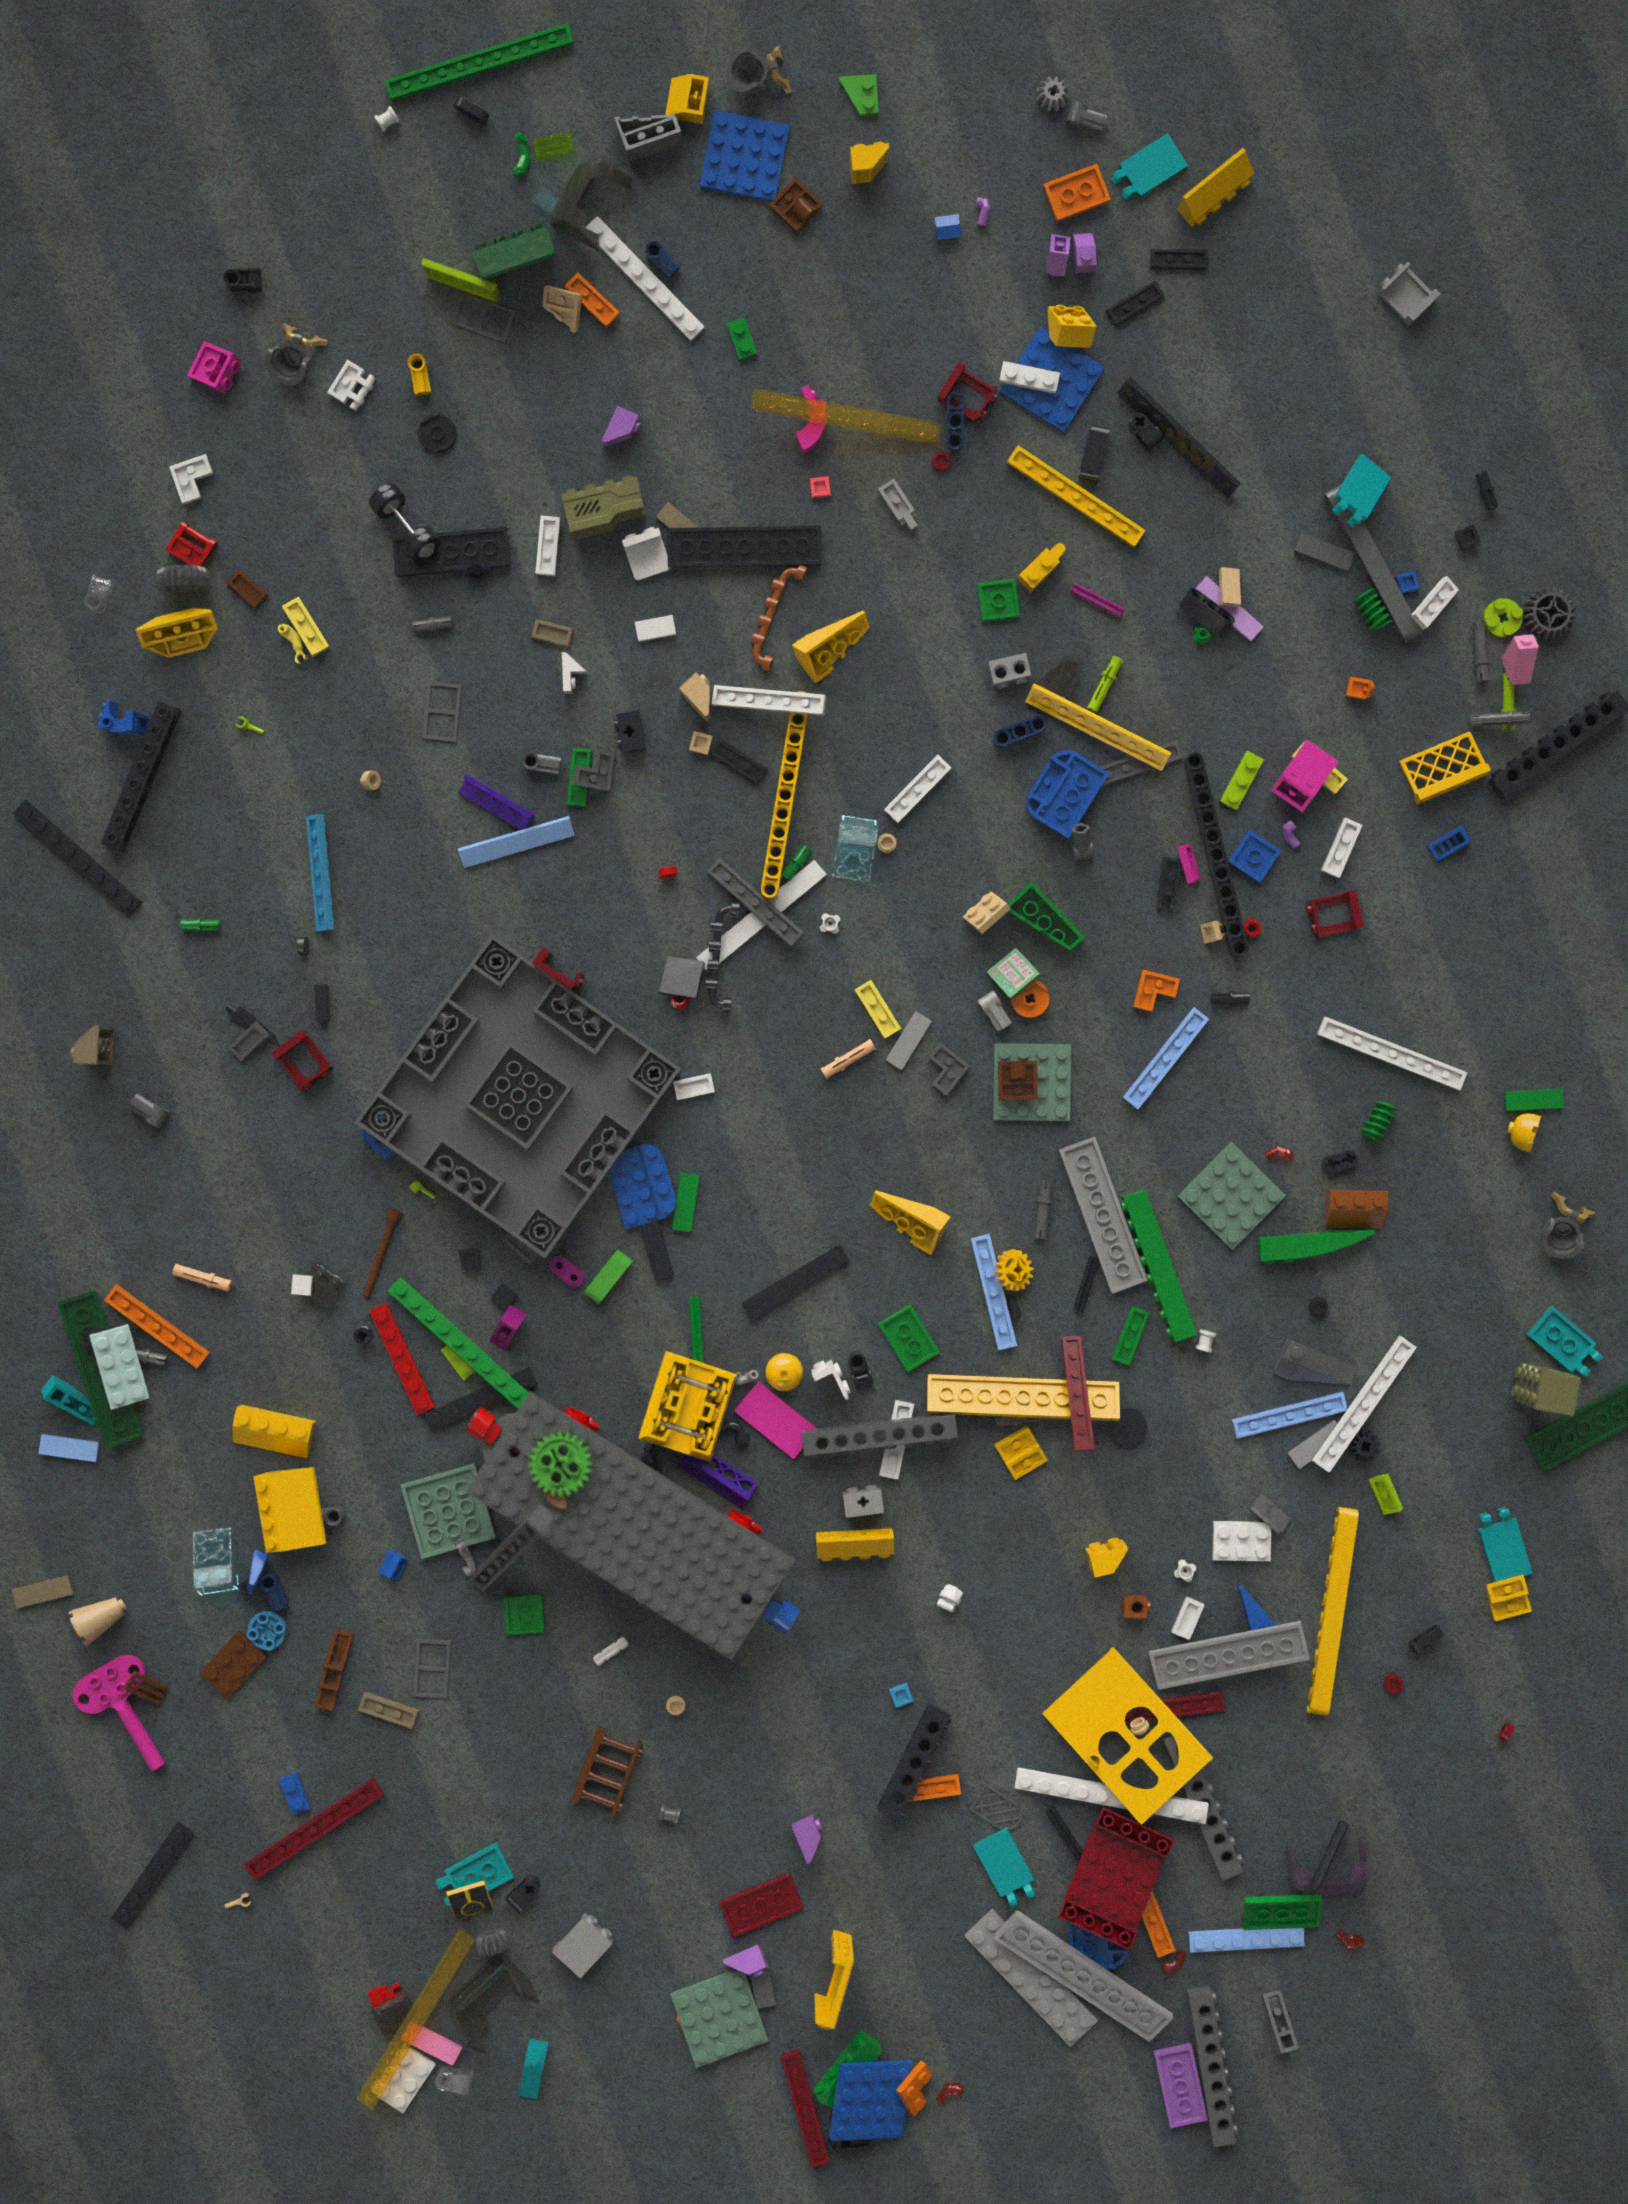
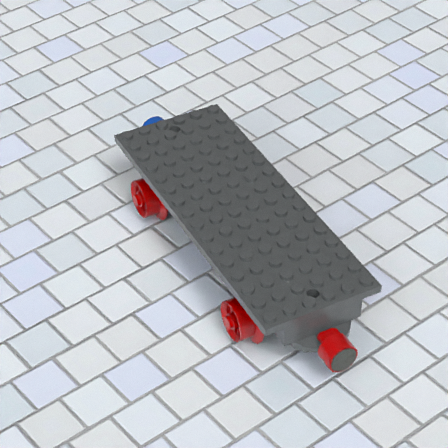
M530 1391L517 1413H509L495 1420L496 1416L481 1407L476 1411L465 1432L479 1441L484 1439L483 1456L485 1463L466 1491L467 1493L518 1525L539 1505L548 1509L555 1518L538 1538L731 1660L752 1628L759 1627L770 1621L769 1624L784 1634L790 1630L799 1615L800 1609L786 1600L781 1602V1581L795 1559L759 1537L763 1530L750 1516L743 1515L735 1510H730L726 1516L598 1435L597 1431L600 1426L590 1418L589 1414L582 1410L579 1411L567 1406L565 1411L562 1412ZM562 1432L563 1437H565L567 1432H570L571 1439L577 1435V1442L584 1440L582 1447L589 1446L586 1454H592L588 1458V1461L593 1462L592 1465H588L592 1472L586 1473L590 1479L582 1480L585 1485L584 1487L577 1485L578 1492L571 1489V1495L566 1493L567 1508L565 1509L552 1505L545 1495V1486L538 1488L537 1486L540 1481H533L536 1474L529 1473L534 1470V1467L528 1466L529 1463L534 1462L529 1456L536 1454L532 1448H539L537 1442L541 1441L544 1443V1436L551 1439V1433L558 1437V1433ZM567 1445L560 1447V1453L563 1456L569 1453ZM552 1448V1449H551L552 1453H553V1454L556 1456V1458L558 1459L555 1450ZM545 1455L543 1463L546 1466H550L552 1458L549 1455ZM558 1459L559 1463L557 1464V1467H562L567 1479H570V1475L566 1472V1470L563 1467L565 1461H560ZM572 1462L570 1470L576 1473L579 1470V1465L576 1462ZM559 1472L554 1473V1482H561L562 1475Z

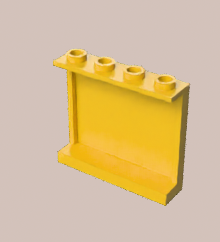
M833 1930L831 1936L832 1962L836 1965L827 1996L817 1993L814 1995L815 2024H818L823 2029L835 2028L854 1962L852 1935Z

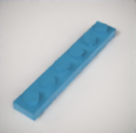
M324 814L307 816L306 822L316 932L334 930V918L332 913L331 881L328 869L329 861L327 858Z

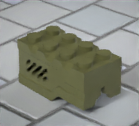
M632 475L624 476L621 478V482L614 483V480H607L603 482V486L595 487V484L584 486L582 491L577 492L576 489H568L564 494H561L572 539L577 540L611 532L620 521L646 516L637 477Z
M1519 1363V1366L1515 1369L1516 1385H1513L1511 1390V1396H1513L1514 1401L1537 1410L1574 1416L1581 1377L1548 1367Z

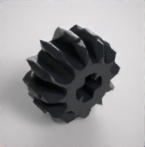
M1360 1429L1359 1434L1357 1433L1355 1438L1352 1439V1444H1349L1347 1447L1352 1449L1349 1454L1355 1456L1357 1461H1360L1362 1458L1364 1462H1367L1368 1456L1372 1460L1375 1459L1373 1453L1379 1454V1450L1375 1449V1447L1381 1445L1379 1442H1375L1378 1436L1372 1435L1370 1430L1365 1433L1363 1429ZM1362 1442L1366 1443V1449H1362Z

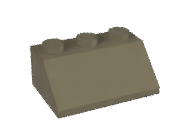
M94 1025L74 1043V1047L71 1049L73 1063L112 1065L114 1027Z

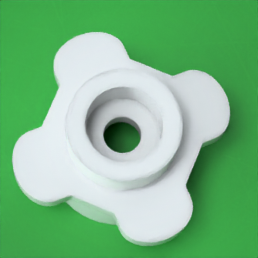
M827 913L823 914L820 930L836 934L839 931L838 922L840 917L838 915L831 916Z
M1180 1560L1174 1575L1176 1578L1181 1577L1186 1582H1190L1194 1571H1196V1566L1186 1563L1185 1560Z

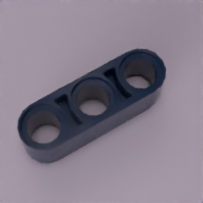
M952 392L947 398L946 441L949 449L953 451L960 450L964 444L965 401L963 395L959 392ZM953 397L961 399L959 406L954 407L951 405L950 401ZM957 416L961 419L959 426L954 427L950 424L952 417ZM953 436H958L961 439L958 446L954 447L950 444V439Z
M1036 715L999 729L993 736V744L995 747L1002 749L1043 733L1047 726V721L1043 716ZM1040 721L1042 729H1035L1033 722ZM1022 728L1025 733L1024 736H1017L1015 729ZM1000 734L1004 735L1007 742L999 743L997 736Z

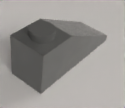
M1281 1990L1262 1994L1269 2038L1275 2057L1298 2050L1299 2047Z

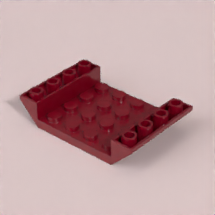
M1103 1807L1092 1827L1071 1878L1058 1918L1127 1950H1131L1137 1935L1136 1929L1164 1860L1168 1858L1175 1840Z

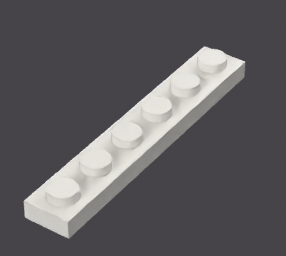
M714 685L712 705L824 716L827 696Z

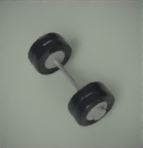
M394 483L381 486L372 494L369 500L370 508L380 519H386L396 514L411 533L404 543V550L414 562H422L430 558L440 547V538L430 527H422L413 531L398 512L406 501L403 492Z

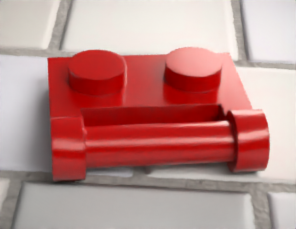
M182 522L165 550L188 565L203 567L218 542L192 529L188 523ZM184 534L206 545L204 550L182 538Z

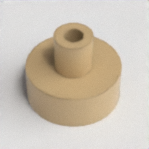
M365 771L360 782L366 790H376L381 784V778L376 771Z

